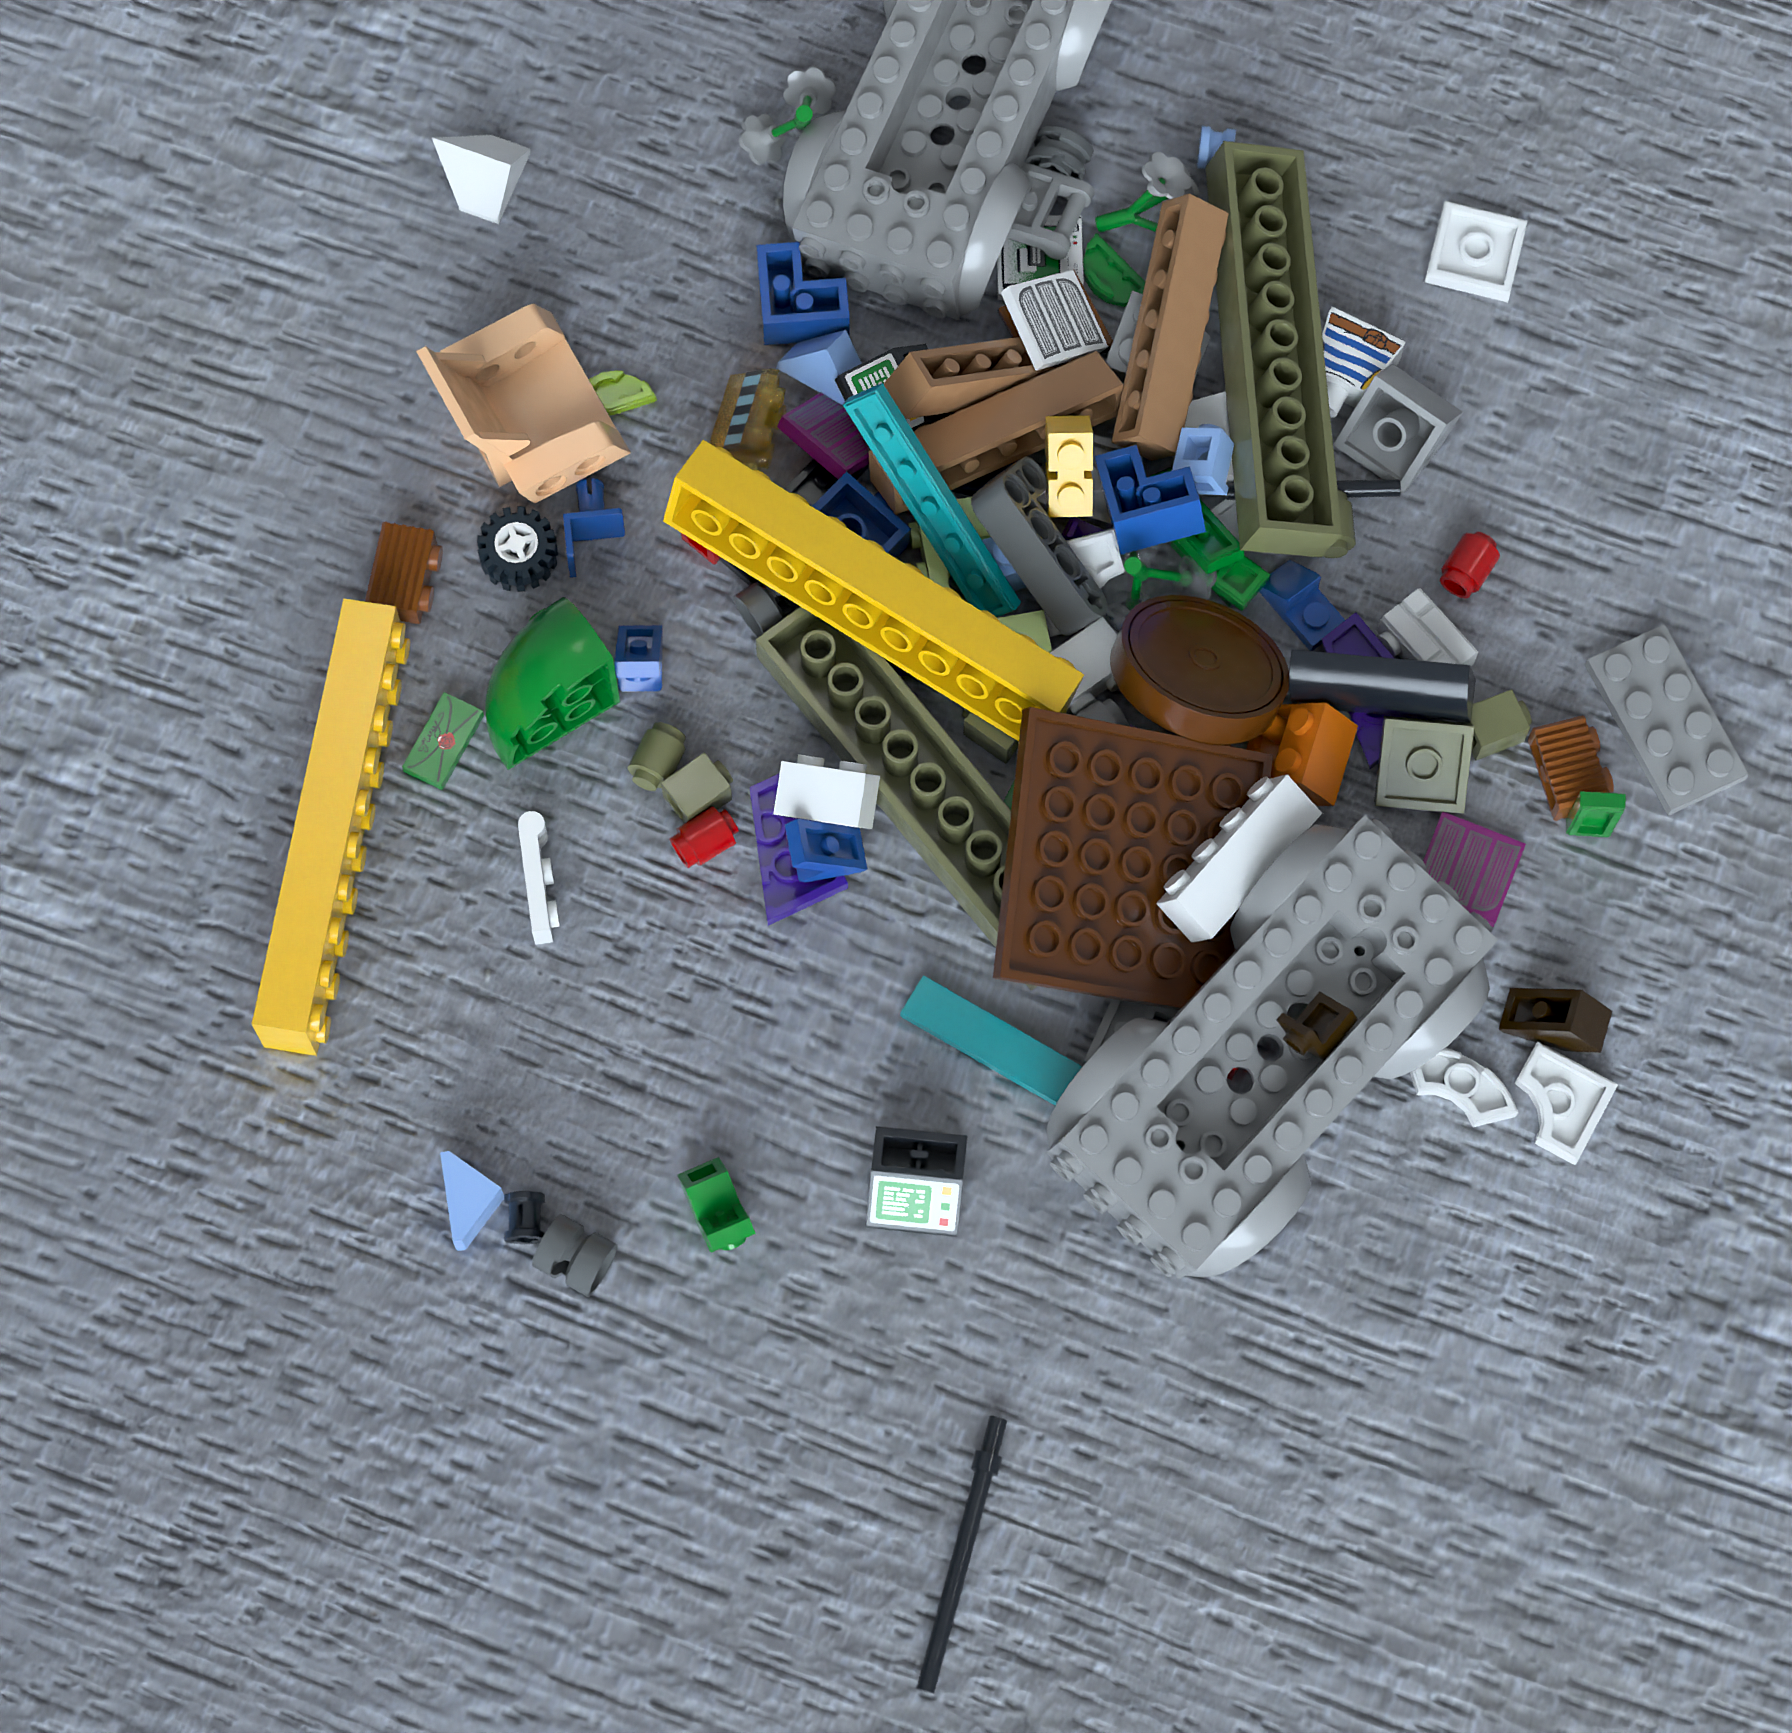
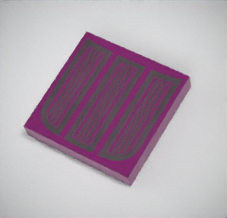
M823 393L817 394L784 414L777 425L779 430L838 480L846 471L852 475L869 464V449L844 406Z
M1442 812L1423 862L1426 866L1425 871L1437 883L1442 881L1448 884L1459 896L1458 902L1470 914L1472 912L1479 914L1494 927L1526 844Z

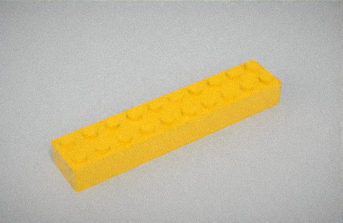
M702 440L674 478L663 522L1015 740L1019 741L1022 709L1034 707L1066 714L1084 677V674L1076 670L1071 662L1061 657H1055L1039 647L1029 636L1018 634L1000 623L992 613L977 609L961 599L960 595L953 589L942 587L925 577L917 567L912 564L903 563L891 556L875 541L865 540L852 532L841 520L818 511L810 506L802 496L789 493L773 483L763 472L752 470L734 459L726 449L713 446L707 441Z
M343 598L252 1019V1026L265 1048L317 1056L319 1044L327 1043L329 1037L331 1017L326 1016L329 1000H336L339 990L340 974L335 973L338 957H345L348 947L349 931L344 930L347 914L353 915L356 909L358 889L353 888L355 873L363 872L367 848L362 845L365 830H371L373 827L375 804L370 803L373 788L381 787L384 775V762H379L382 746L389 747L393 731V721L388 720L391 705L397 706L399 703L402 682L401 679L396 678L399 664L406 665L410 651V639L405 638L406 625L400 622L396 606Z

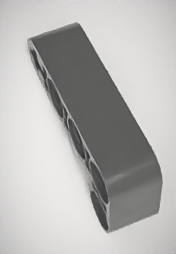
M1024 457L990 479L974 493L971 498V505L981 524L1054 626L1064 635L1071 636L1105 615L1108 610L1107 601L1099 586L1037 501V498L1047 488L1046 475L1036 461L1032 458Z

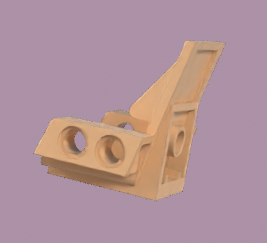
M529 304L440 350V352H434L427 346L416 351L464 439L478 448L499 487L513 481L519 494L531 502L537 503L631 453L570 348L553 314L536 304Z

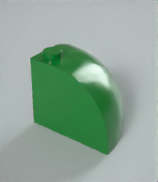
M560 598L547 608L535 613L529 619V622L515 635L502 652L490 677L485 700L486 725L491 743L507 770L620 703L612 655L590 623L567 598Z

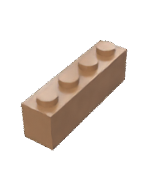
M1021 337L909 352L885 381L884 386L905 419L956 412L962 408H968L991 398L998 392L1009 390L1029 381L1034 376L1043 375L1055 368L1051 366L1036 371Z

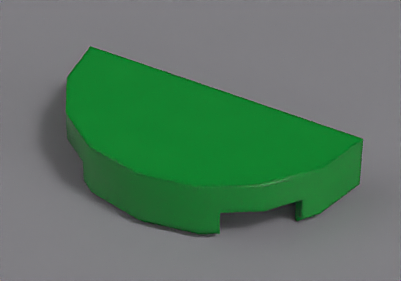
M1098 233L1089 241L1083 259L1085 282L1093 294L1106 303L1126 307L1132 291L1143 294L1146 281Z

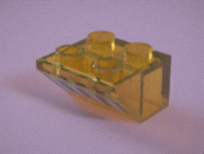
M768 368L730 375L709 441L713 446L726 449L734 459L752 470L761 471L762 468L769 469L775 444L771 443L774 429L779 430L777 425L781 417L786 414V405H783L786 388L780 387L779 370Z

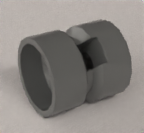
M752 583L733 596L737 610L757 638L800 607L765 584ZM778 597L780 602L777 603L774 598Z
M560 1214L554 1219L544 1234L533 1257L532 1266L554 1279L560 1275L565 1276L567 1286L590 1297L608 1272L618 1245L596 1232L589 1236L585 1235L583 1225Z

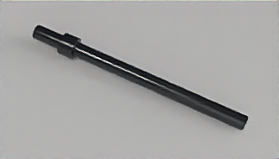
M989 1417L981 1450H976L971 1470L975 1472L916 1687L917 1690L935 1693L992 1477H997L1002 1457L998 1455L1007 1425V1420L1000 1417Z

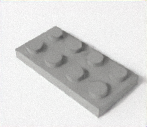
M1665 624L1587 659L1585 663L1587 671L1668 816L1746 780L1749 773Z

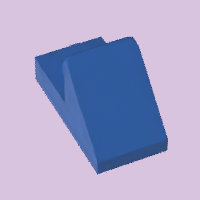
M1288 560L1270 574L1269 581L1259 592L1308 650L1313 651L1322 644L1321 639L1344 622L1345 619L1318 589L1322 577L1318 573L1292 560Z
M662 625L618 626L614 665L620 691L661 690Z
M796 819L785 824L792 866L797 869L800 882L816 881L868 870L860 828Z

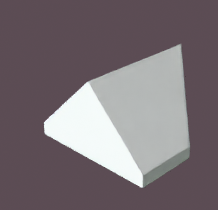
M493 135L432 137L459 210L499 224L529 158L530 148Z

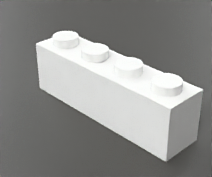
M1288 774L1271 779L1266 776L1257 781L1247 792L1250 799L1243 807L1235 808L1220 822L1219 826L1222 830L1214 839L1210 838L1203 842L1193 852L1192 858L1195 861L1187 870L1177 872L1164 885V889L1167 892L1156 904L1191 942L1212 939L1239 909L1254 885L1279 855L1295 839L1308 830L1322 814Z

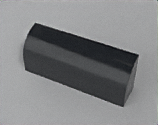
M1291 649L1289 691L1293 704L1326 702L1337 711L1471 723L1476 678L1470 665Z

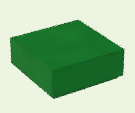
M1244 555V559L1217 570L1209 579L1208 586L1239 610L1243 611L1269 581L1270 574Z

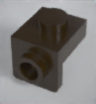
M1319 991L1296 1020L1283 1012L1276 1020L1286 1033L1283 1040L1289 1047L1300 1055L1304 1056L1307 1052H1310L1324 1061L1357 1022L1358 1018L1351 1009Z

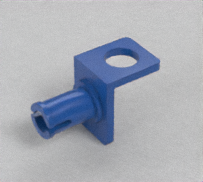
M591 478L592 494L588 493L587 479L579 481L576 484L579 512L563 514L570 578L577 577L574 542L625 536L622 509H605L604 484L599 479Z

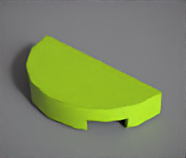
M621 370L601 372L589 379L609 416L657 401L654 392L647 382L641 381L635 376L624 374V371Z

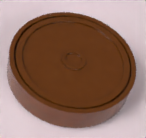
M1164 595L1139 603L1125 617L1111 649V671L1117 686L1125 698L1140 713L1157 725L1177 735L1200 742L1235 744L1260 736L1273 723L1289 689L1288 665L1282 652L1269 635L1250 619L1235 610L1199 597Z

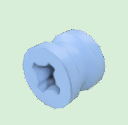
M1202 126L1197 168L1206 169L1205 167L1223 141L1235 142L1236 129L1227 128L1223 132H1217L1210 126Z

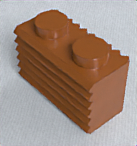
M382 522L365 602L396 606L400 621L415 624L421 623L423 611L430 612L433 604L434 586H429L432 571L438 572L440 570L443 556V546L437 545L433 530Z
M1584 715L1532 728L1527 740L1554 821L1567 818L1580 791L1613 793L1614 784L1611 773L1607 767L1602 768L1597 756V752H1600L1598 733L1594 726L1588 727Z

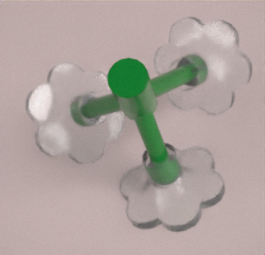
M1158 545L1120 554L1124 573H1121V575L1129 573L1133 577L1131 591H1118L1114 595V601L1107 604L1108 610L1105 615L1108 619L1114 621L1113 626L1119 632L1128 613L1139 603L1152 598L1147 592L1141 591L1142 581L1147 580L1148 577L1172 581L1174 589L1179 595L1209 600L1211 587L1217 580L1216 571L1207 575L1189 555L1184 556L1180 560L1179 568L1175 569L1174 572L1149 568L1150 559L1158 552Z

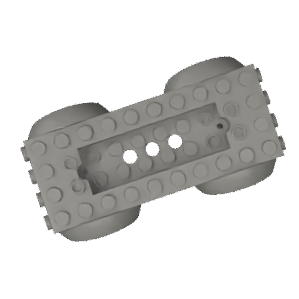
M883 0L887 24L847 110L834 111L813 119L805 127L797 140L788 163L783 195L784 216L791 242H800L799 249L802 268L810 275L825 279L827 276L834 279L846 278L847 286L855 291L865 292L869 290L883 295L885 299L894 304L905 305L908 303L920 307L927 314L935 318L942 319L947 316L959 320L960 316L977 309L982 301L988 281L1026 194H1029L1033 182L1022 170L1023 164L1056 91L1078 84L1112 0ZM972 55L981 56L987 62L984 71L976 75L968 74L962 68L963 61ZM956 96H964L970 100L969 105L961 110L951 109L947 104L950 99ZM939 126L950 127L955 133L954 139L947 145H936L930 140V134L933 129Z
M1364 815L1349 829L1328 825H1314L1295 839L1265 871L1236 913L1230 926L1234 948L1236 949L1232 955L1168 1023L1138 1017L1116 1031L1080 1069L1059 1098L1051 1113L1047 1125L1050 1149L1046 1152L1053 1159L1050 1162L1051 1167L1066 1181L1070 1182L1074 1179L1086 1190L1083 1194L1086 1201L1102 1214L1107 1210L1120 1223L1117 1226L1118 1231L1134 1245H1138L1141 1242L1153 1254L1150 1258L1151 1262L1168 1277H1171L1173 1274L1179 1279L1184 1276L1210 1277L1222 1274L1239 1266L1266 1246L1297 1213L1308 1195L1311 1187V1177L1304 1152L1373 1077L1393 1079L1403 1076L1425 1064L1447 1047L1469 1025L1487 999L1490 985L1483 956L1498 941L1491 933V925L1475 912L1470 914L1458 902L1459 896L1448 884L1442 881L1437 883L1425 871L1426 866L1415 853L1409 850L1403 851L1392 840L1393 835L1391 831L1377 819L1370 820ZM1319 991L1351 1009L1358 1018L1357 1022L1324 1061L1310 1052H1307L1304 1056L1300 1055L1289 1047L1283 1040L1286 1033L1276 1020L1282 1012L1287 1015L1288 1008L1294 1003H1303L1308 1006ZM1270 1037L1278 1043L1280 1054L1277 1060L1267 1061L1259 1055L1257 1043L1260 1038ZM1234 1068H1244L1251 1074L1253 1082L1248 1092L1238 1094L1229 1088L1227 1076Z

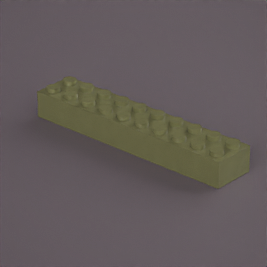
M1223 141L1205 168L1209 204L1229 213L1225 229L1226 239L1221 249L1217 268L1216 289L1230 439L1234 443L1232 466L1240 550L1322 558L1341 537L1342 529L1304 150Z
M800 606L756 638L757 658L842 761L867 765L865 774L880 776L876 803L996 948L1011 810L885 658ZM1026 984L1031 991L1037 987Z

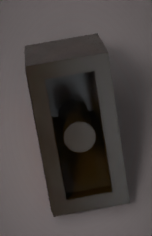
M1510 988L1498 1029L1503 1033L1536 1043L1539 1042L1562 1051L1601 1053L1612 1010L1582 989Z

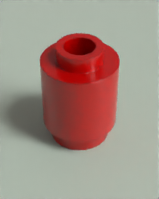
M1475 532L1474 534L1464 533L1441 568L1442 576L1439 579L1441 585L1451 594L1464 599L1469 598L1472 593L1478 592L1500 558V553L1496 549V542L1482 532Z
M712 806L676 828L677 834L670 837L669 840L682 863L687 868H690L694 864L701 866L734 846L736 841L733 835L738 833L739 830L727 810L724 809L718 812Z

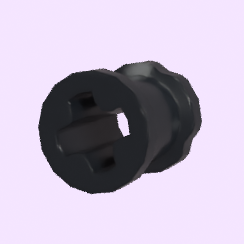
M514 1191L505 1194L504 1202L509 1205V1231L504 1233V1241L521 1245L540 1243L545 1232L541 1231V1205L545 1203V1194L533 1191Z

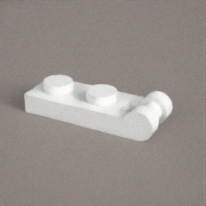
M528 811L519 818L518 830L532 934L535 945L553 942L551 928L560 927L556 900L548 901L546 885L554 884L551 859H542L541 848L548 840L545 821L540 813Z

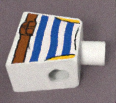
M1331 307L1322 332L1330 418L1337 416L1343 403L1356 408L1375 375L1391 364L1398 365L1406 343L1334 307Z

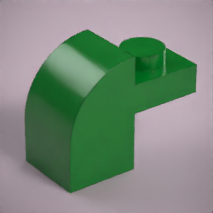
M719 1157L677 1174L693 1216L711 1253L719 1249L731 1250L737 1248L746 1241L747 1237L756 1234L748 1214L739 1201L730 1175Z

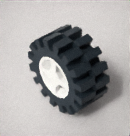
M517 506V513H511L510 507L502 508L504 515L499 517L496 512L490 515L491 523L488 525L484 522L480 528L482 535L477 537V550L485 575L489 574L490 581L493 584L497 585L501 582L504 590L510 591L511 586L514 585L517 586L518 592H524V585L531 584L532 588L535 589L540 586L539 579L542 577L547 581L551 576L550 568L555 570L557 565L556 556H558V548L554 530L551 529L550 522L546 517L541 520L539 512L534 509L528 514L524 506Z

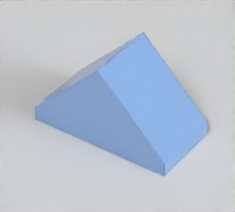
M842 330L796 343L778 361L776 369L843 405L845 400L834 379L862 363L847 331Z
M450 1151L440 1152L452 1240L457 1251L466 1250L504 1200V1194L501 1187Z

